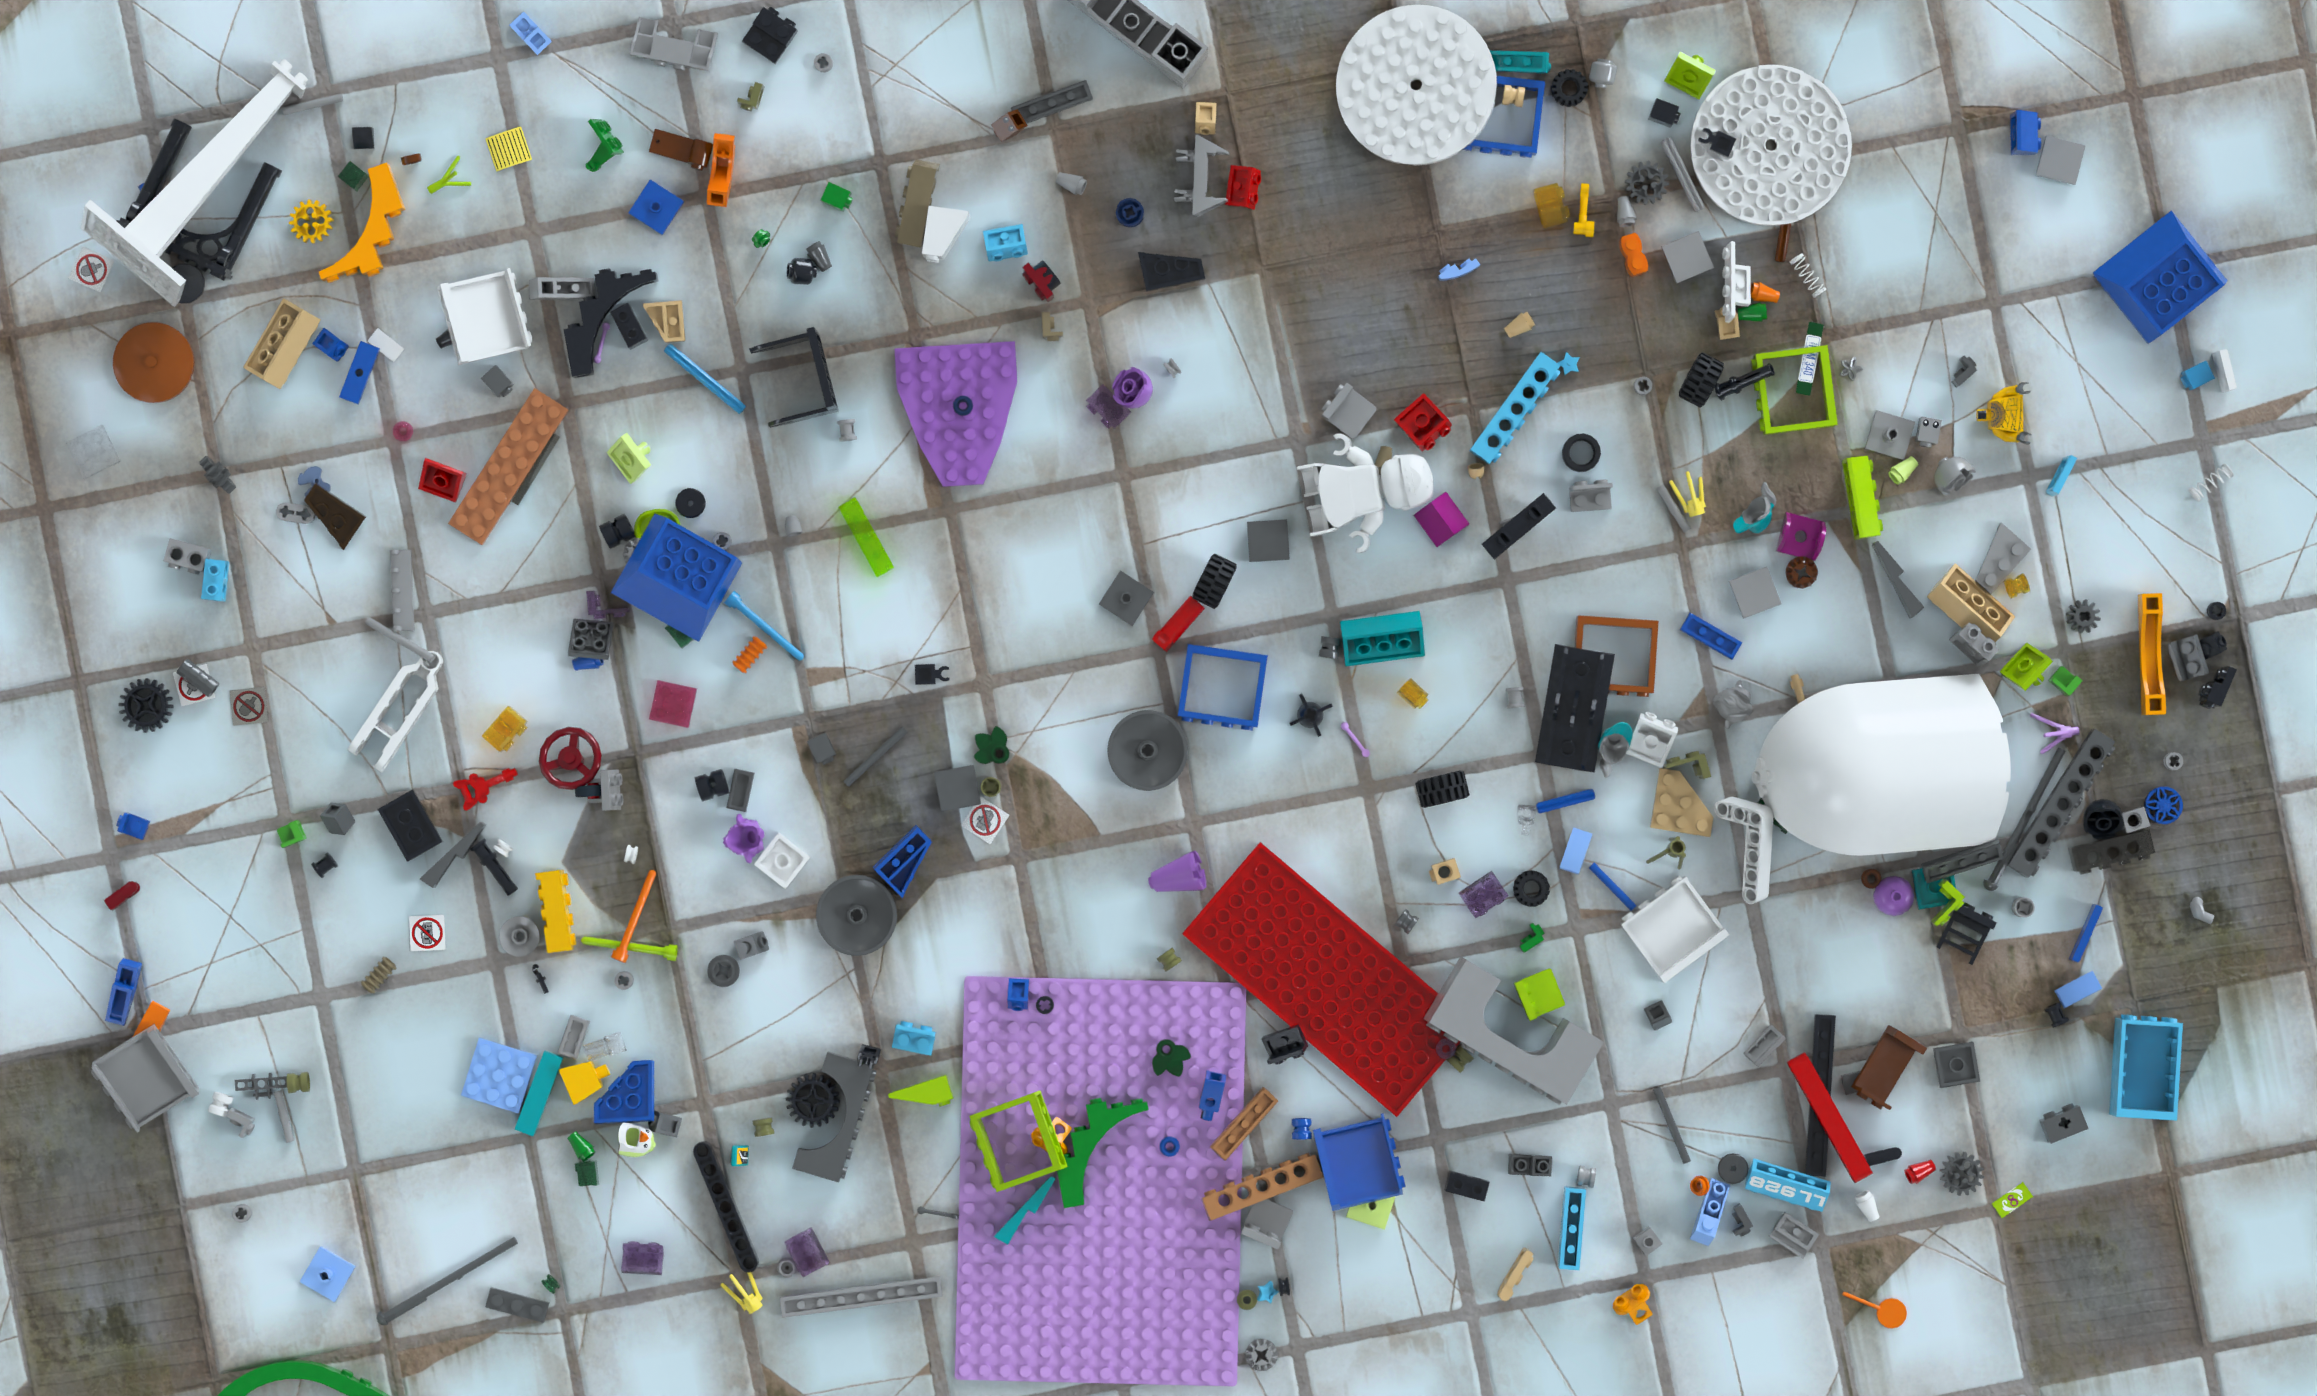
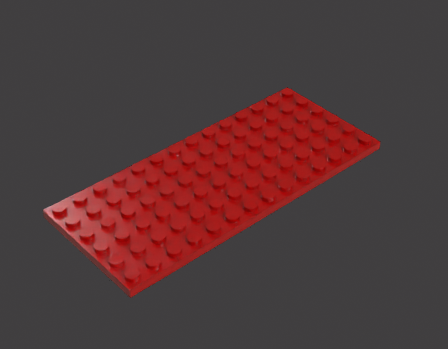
M1259 842L1182 933L1290 1027L1299 1024L1305 1039L1396 1117L1461 1042L1458 1040L1456 1044L1443 1036L1444 1031L1441 1030L1438 1033L1426 1025L1428 1021L1423 1019L1438 993L1261 842Z

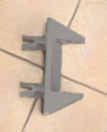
M1196 135L1194 150H1176V153L1185 155L1176 157V162H1194V185L1192 190L1175 189L1174 193L1184 196L1174 197V201L1192 202V215L1199 217L1228 202L1226 198L1206 197L1208 181L1207 157L1208 155H1229L1230 153L1205 138Z

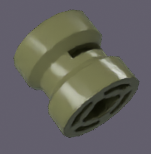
M994 777L985 778L981 783V791L985 796L994 797L1001 790L999 780Z
M1459 1045L1455 1049V1053L1446 1060L1461 1073L1465 1069V1065L1474 1058Z
M302 1072L299 1076L294 1073H288V1093H296L299 1090L310 1092L309 1073Z

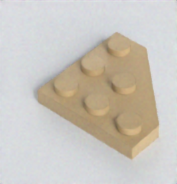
M1659 768L1650 828L1710 837L1713 816L1680 771Z

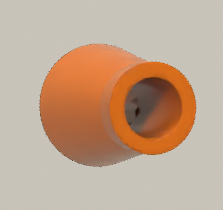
M1753 282L1751 284V298L1753 301L1778 302L1780 297L1779 291L1761 282Z

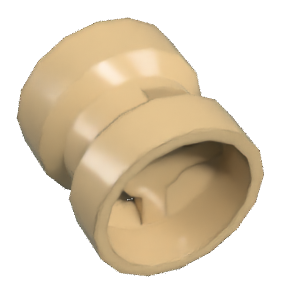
M1505 85L1502 105L1514 104L1516 107H1522L1525 87L1515 89L1511 85Z

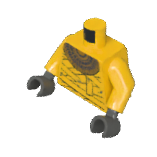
M2021 382L2018 385L2001 389L1992 396V400L1988 401L1987 409H1977L1976 411L1977 421H1988V430H1992L1995 436L2005 442H2021L2026 445L2031 443L2024 441V437L2031 435V433L2023 431V395H2019L2031 392L2023 390V386L2029 384L2028 382Z

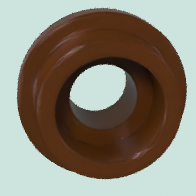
M1867 869L1861 875L1862 884L1869 889L1876 888L1882 879L1881 874L1876 869ZM1869 875H1873L1875 878L1871 883L1867 879Z

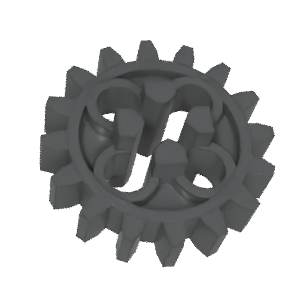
M1647 161L1644 166L1642 162H1639V168L1632 166L1633 173H1627L1630 179L1625 180V183L1629 184L1626 191L1632 192L1630 198L1637 197L1636 203L1643 200L1644 205H1646L1648 200H1650L1654 204L1655 198L1658 200L1662 199L1660 193H1667L1664 187L1668 186L1669 183L1664 182V179L1668 175H1662L1664 168L1657 169L1658 163L1650 166V161ZM1641 170L1647 172V181L1652 180L1655 176L1660 179L1659 183L1652 182L1649 185V188L1654 192L1652 196L1647 195V185H1643L1638 190L1634 188V183L1641 184L1645 180L1644 176L1640 174Z
M208 456L199 461L202 468L207 472L204 476L209 482L213 483L214 487L221 486L229 494L236 488V485L229 478L231 473L226 467L222 466L221 462L214 463Z
M1955 1152V1158L1947 1156L1949 1162L1943 1161L1942 1164L1945 1166V1169L1939 1170L1944 1173L1940 1180H1946L1943 1186L1945 1188L1950 1186L1949 1192L1951 1193L1957 1190L1958 1196H1961L1962 1191H1964L1965 1195H1969L1970 1189L1976 1192L1974 1186H1981L1982 1184L1979 1182V1179L1984 1178L1980 1174L1984 1168L1977 1166L1980 1164V1160L1973 1161L1974 1155L1971 1154L1967 1157V1152H1963L1962 1156ZM1969 1161L1970 1167L1965 1169L1964 1163ZM1955 1165L1957 1169L1964 1170L1965 1174L1972 1175L1974 1180L1969 1183L1968 1179L1960 1177L1956 1172H1951L1950 1167ZM1955 1179H1959L1960 1184L1958 1186H1955L1953 1184Z

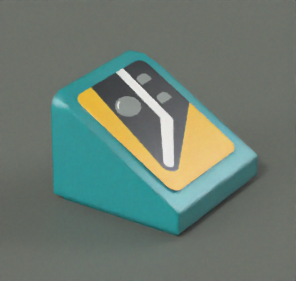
M733 1145L731 1165H748L749 1146Z

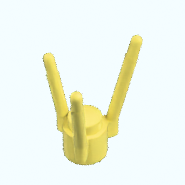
M1686 472L1692 500L1687 501L1688 505L1685 503L1674 482L1670 480L1669 483L1683 506L1684 513L1688 512L1689 517L1705 513L1704 507L1706 505L1704 502L1702 477L1698 478L1699 498H1696L1690 472Z
M747 1272L755 1296L753 1293L747 1295L737 1279L730 1274L729 1277L744 1298L741 1300L724 1283H721V1287L749 1314L763 1306L761 1303L763 1298L758 1291L752 1273Z

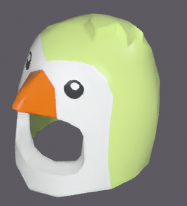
M623 1122L618 1132L619 1155L640 1157L653 1151L656 1143L654 1142V1134L649 1128L640 1124Z

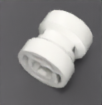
M214 1092L212 1097L214 1101L209 1106L208 1112L226 1117L229 1111L228 1106L232 1104L233 1097L220 1092Z

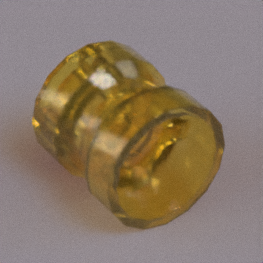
M2024 573L2017 575L2014 580L2011 578L2004 580V585L2010 599L2017 597L2020 593L2030 592L2029 583Z

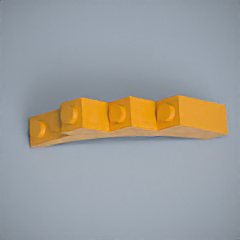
M387 162L368 169L372 189L370 216L364 232L346 256L334 265L319 271L321 280L331 283L339 280L338 276L344 274L351 276L358 273V269L361 270L363 275L372 277L379 274V270L384 269L376 246L379 245V248L391 244L390 241L394 240V236L387 216L394 218L400 216L401 211L405 210L393 173Z

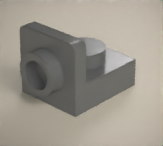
M1965 355L1959 361L1966 370L1961 368L1953 375L1955 379L1952 383L1956 388L1977 371L1975 368L1977 366L1972 358H1966Z
M654 1110V1121H648V1126L655 1133L677 1138L682 1118Z
M1739 1203L1733 1207L1735 1212L1732 1215L1737 1224L1742 1223V1226L1733 1230L1735 1236L1740 1235L1742 1237L1751 1232L1750 1228L1753 1227V1224Z

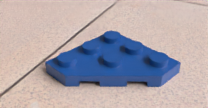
M653 1060L632 1061L627 1067L628 1069L608 1087L609 1090L601 1098H598L594 1103L595 1124L654 1121Z

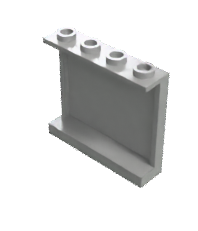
M155 1024L92 1062L91 1073L97 1081L100 1079L104 1085L102 1088L105 1094L114 1099L115 1108L119 1113L123 1112L126 1116L125 1121L130 1129L134 1128L136 1132L140 1131L141 1126L189 1096L194 1098L199 1094V1087Z

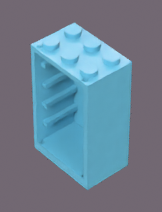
M2121 1014V1018H2115L2109 1115L2177 1121L2183 1023H2179L2176 1018L2161 1017V1021H2157V1017L2141 1016V1019H2137V1016Z

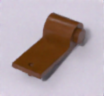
M655 129L649 152L691 164V168L702 171L703 168L708 167L713 144Z

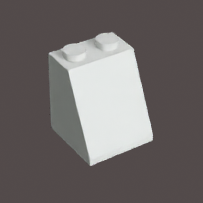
M934 206L928 207L922 255L926 258L927 262L939 263V260L944 261L970 220L969 211Z

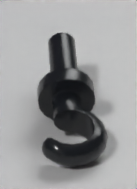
M534 964L532 970L538 978L536 982L540 983L544 994L549 992L544 982L546 977H542L541 973L537 970L539 966Z

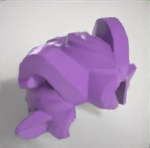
M738 814L736 817L737 824L730 828L726 837L723 838V844L726 848L732 850L733 853L744 856L747 863H751L752 857L764 850V831L759 827L757 820H748L743 818L741 814Z

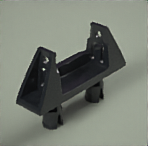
M1542 493L1481 545L1495 560L1554 511L1556 507Z

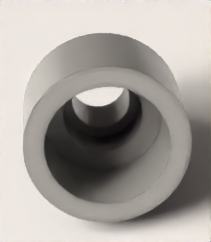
M795 515L786 517L785 530L787 536L792 537L802 534L801 523Z

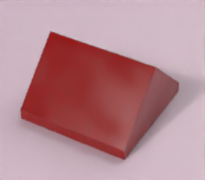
M425 458L418 489L456 503L467 473Z

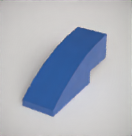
M125 958L119 962L115 982L111 989L105 1021L125 1026L137 988L142 963Z

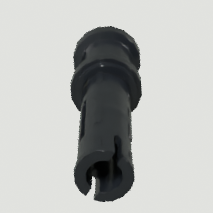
M1768 363L1740 377L1732 376L1726 382L1716 383L1714 387L1716 395L1721 401L1725 400L1726 396L1740 393L1742 388L1774 376L1775 371L1773 366Z
M485 838L470 849L479 857L481 865L489 869L507 896L518 889L497 861L496 853L492 852L487 846Z

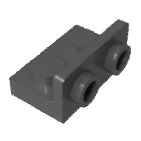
M2198 635L2168 643V653L2172 658L2175 667L2174 672L2179 682L2209 673Z

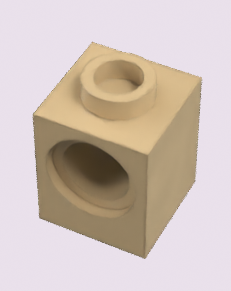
M1455 858L1431 865L1432 870H1429L1432 882L1436 881L1437 885L1461 878ZM1442 866H1446L1449 869V875L1446 878H1442L1438 874L1439 868Z

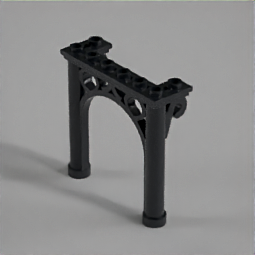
M175 118L171 123L172 128L136 201L130 206L126 219L121 217L120 220L116 221L122 227L126 228L163 190L165 181L192 129L188 124ZM266 162L263 163L238 217L227 229L215 234H196L182 229L180 233L188 237L182 238V235L179 233L175 243L172 242L164 252L169 255L171 252L178 254V259L186 263L191 260L197 263L196 268L204 272L209 269L211 270V275L223 281L225 278L231 280L233 277L231 276L232 268L276 178L280 177L282 170ZM231 234L226 246L223 247L219 239ZM196 239H198L196 248L199 255L183 248V246L188 242L196 243ZM213 240L218 246L217 253L213 256L203 253L202 245L204 242Z

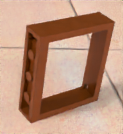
M1578 615L1576 617L1575 648L1582 649L1584 625L1651 629L1647 687L1610 684L1609 691H1617V695L1629 696V692H1636L1638 697H1649V693H1654L1659 621Z

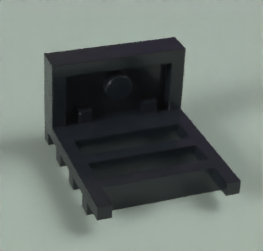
M1964 903L1957 911H1953L1936 948L1940 949L1944 942L1972 956L1968 964L1973 965L1990 929L1994 930L1997 922L1992 920V915L1986 912L1979 914L1974 911V906ZM1956 921L1982 934L1980 941L1951 928L1953 922ZM1948 932L1977 945L1975 951L1972 952L1946 939Z

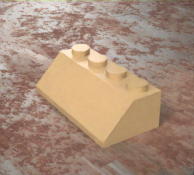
M283 298L243 368L281 389L287 381L292 368L297 364L303 349L306 348L313 332L316 331L320 319Z
M1956 563L1939 580L1927 596L1933 604L1937 605L1961 628L1969 622L1975 624L1981 629V633L1986 638L1989 637L1994 642L2003 635L2015 618L2009 610Z

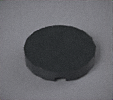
M178 264L172 267L174 271L186 280L181 299L178 303L187 304L197 300L203 294L205 288V279L199 269L190 264Z

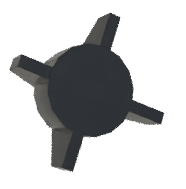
M1300 694L1299 697L1303 705L1297 711L1298 719L1289 724L1292 726L1299 722L1305 728H1314L1319 737L1321 733L1318 725L1323 720V711L1333 706L1329 704L1321 708L1314 702H1306L1303 694Z

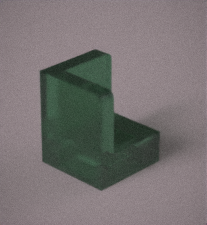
M597 1160L575 1163V1172L578 1174L579 1186L599 1185Z

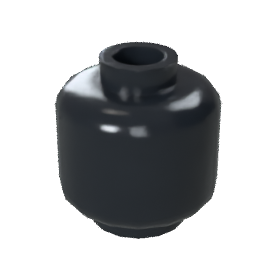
M794 258L791 263L787 264V279H790L793 284L809 285L812 279L817 276V267L813 266V262L810 259Z

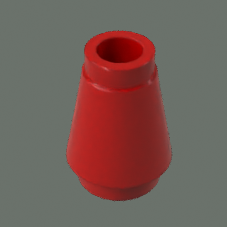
M1932 1160L1909 1165L1904 1172L1910 1184H1918L1936 1171V1167Z

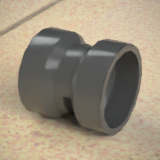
M1321 636L1322 649L1319 650V657L1338 659L1339 652L1337 650L1341 639Z

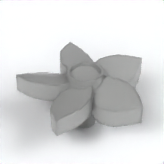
M1856 357L1852 358L1850 363L1846 360H1841L1844 369L1840 372V376L1848 375L1854 381L1856 373L1861 372L1863 368L1856 366Z

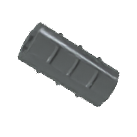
M189 659L185 660L176 672L207 697H210L220 684Z

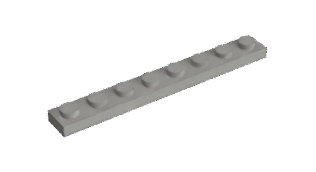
M940 1276L784 1296L780 1297L782 1318L936 1298L943 1295Z

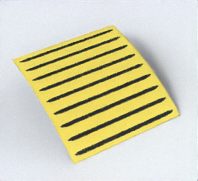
M521 127L485 138L496 171L532 160Z

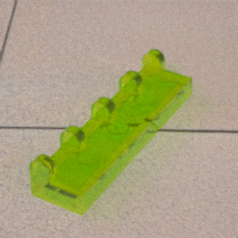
M854 497L839 506L838 508L876 577L894 569L895 567L857 498Z

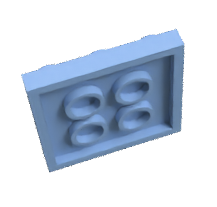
M479 1038L461 1096L519 1114L538 1055Z

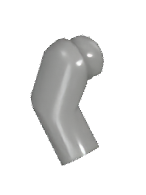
M2194 897L2192 902H2190L2193 917L2211 924L2214 915L2204 911L2203 900L2200 897Z

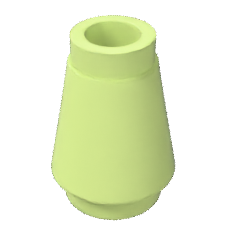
M1910 456L1891 467L1888 475L1894 483L1899 485L1908 479L1919 464L1914 457Z

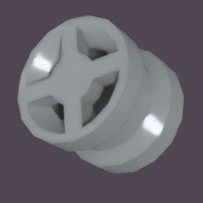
M1579 1166L1577 1186L1584 1184L1593 1188L1596 1168L1586 1169L1584 1166Z

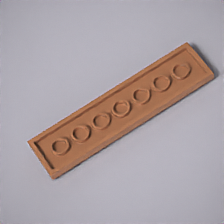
M534 388L448 524L483 545L569 410Z

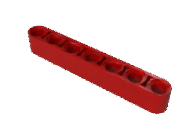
M1803 1052L1787 1061L1791 1072L1853 1182L1857 1183L1873 1174L1807 1054Z

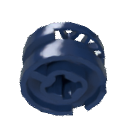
M1126 198L1117 205L1116 217L1123 226L1129 228L1136 227L1144 218V209L1136 199Z

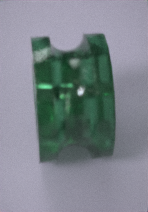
M550 1274L547 1275L546 1280L543 1279L541 1281L553 1294L556 1292V1288L561 1287Z

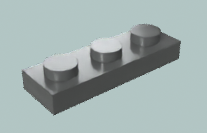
M491 1287L485 1307L544 1323L550 1302Z

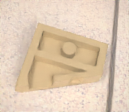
M682 300L643 304L644 309L665 343L686 341Z

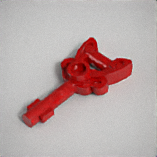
M508 768L503 770L502 774L488 780L478 777L477 774L473 773L470 774L469 780L454 781L453 786L460 789L465 800L463 809L468 811L478 801L480 803L487 802L488 797L486 795H489L490 787L504 781L506 783L514 780L513 777L517 776L518 773L515 768L511 770ZM468 785H471L475 789L474 798H472L471 793L468 789Z

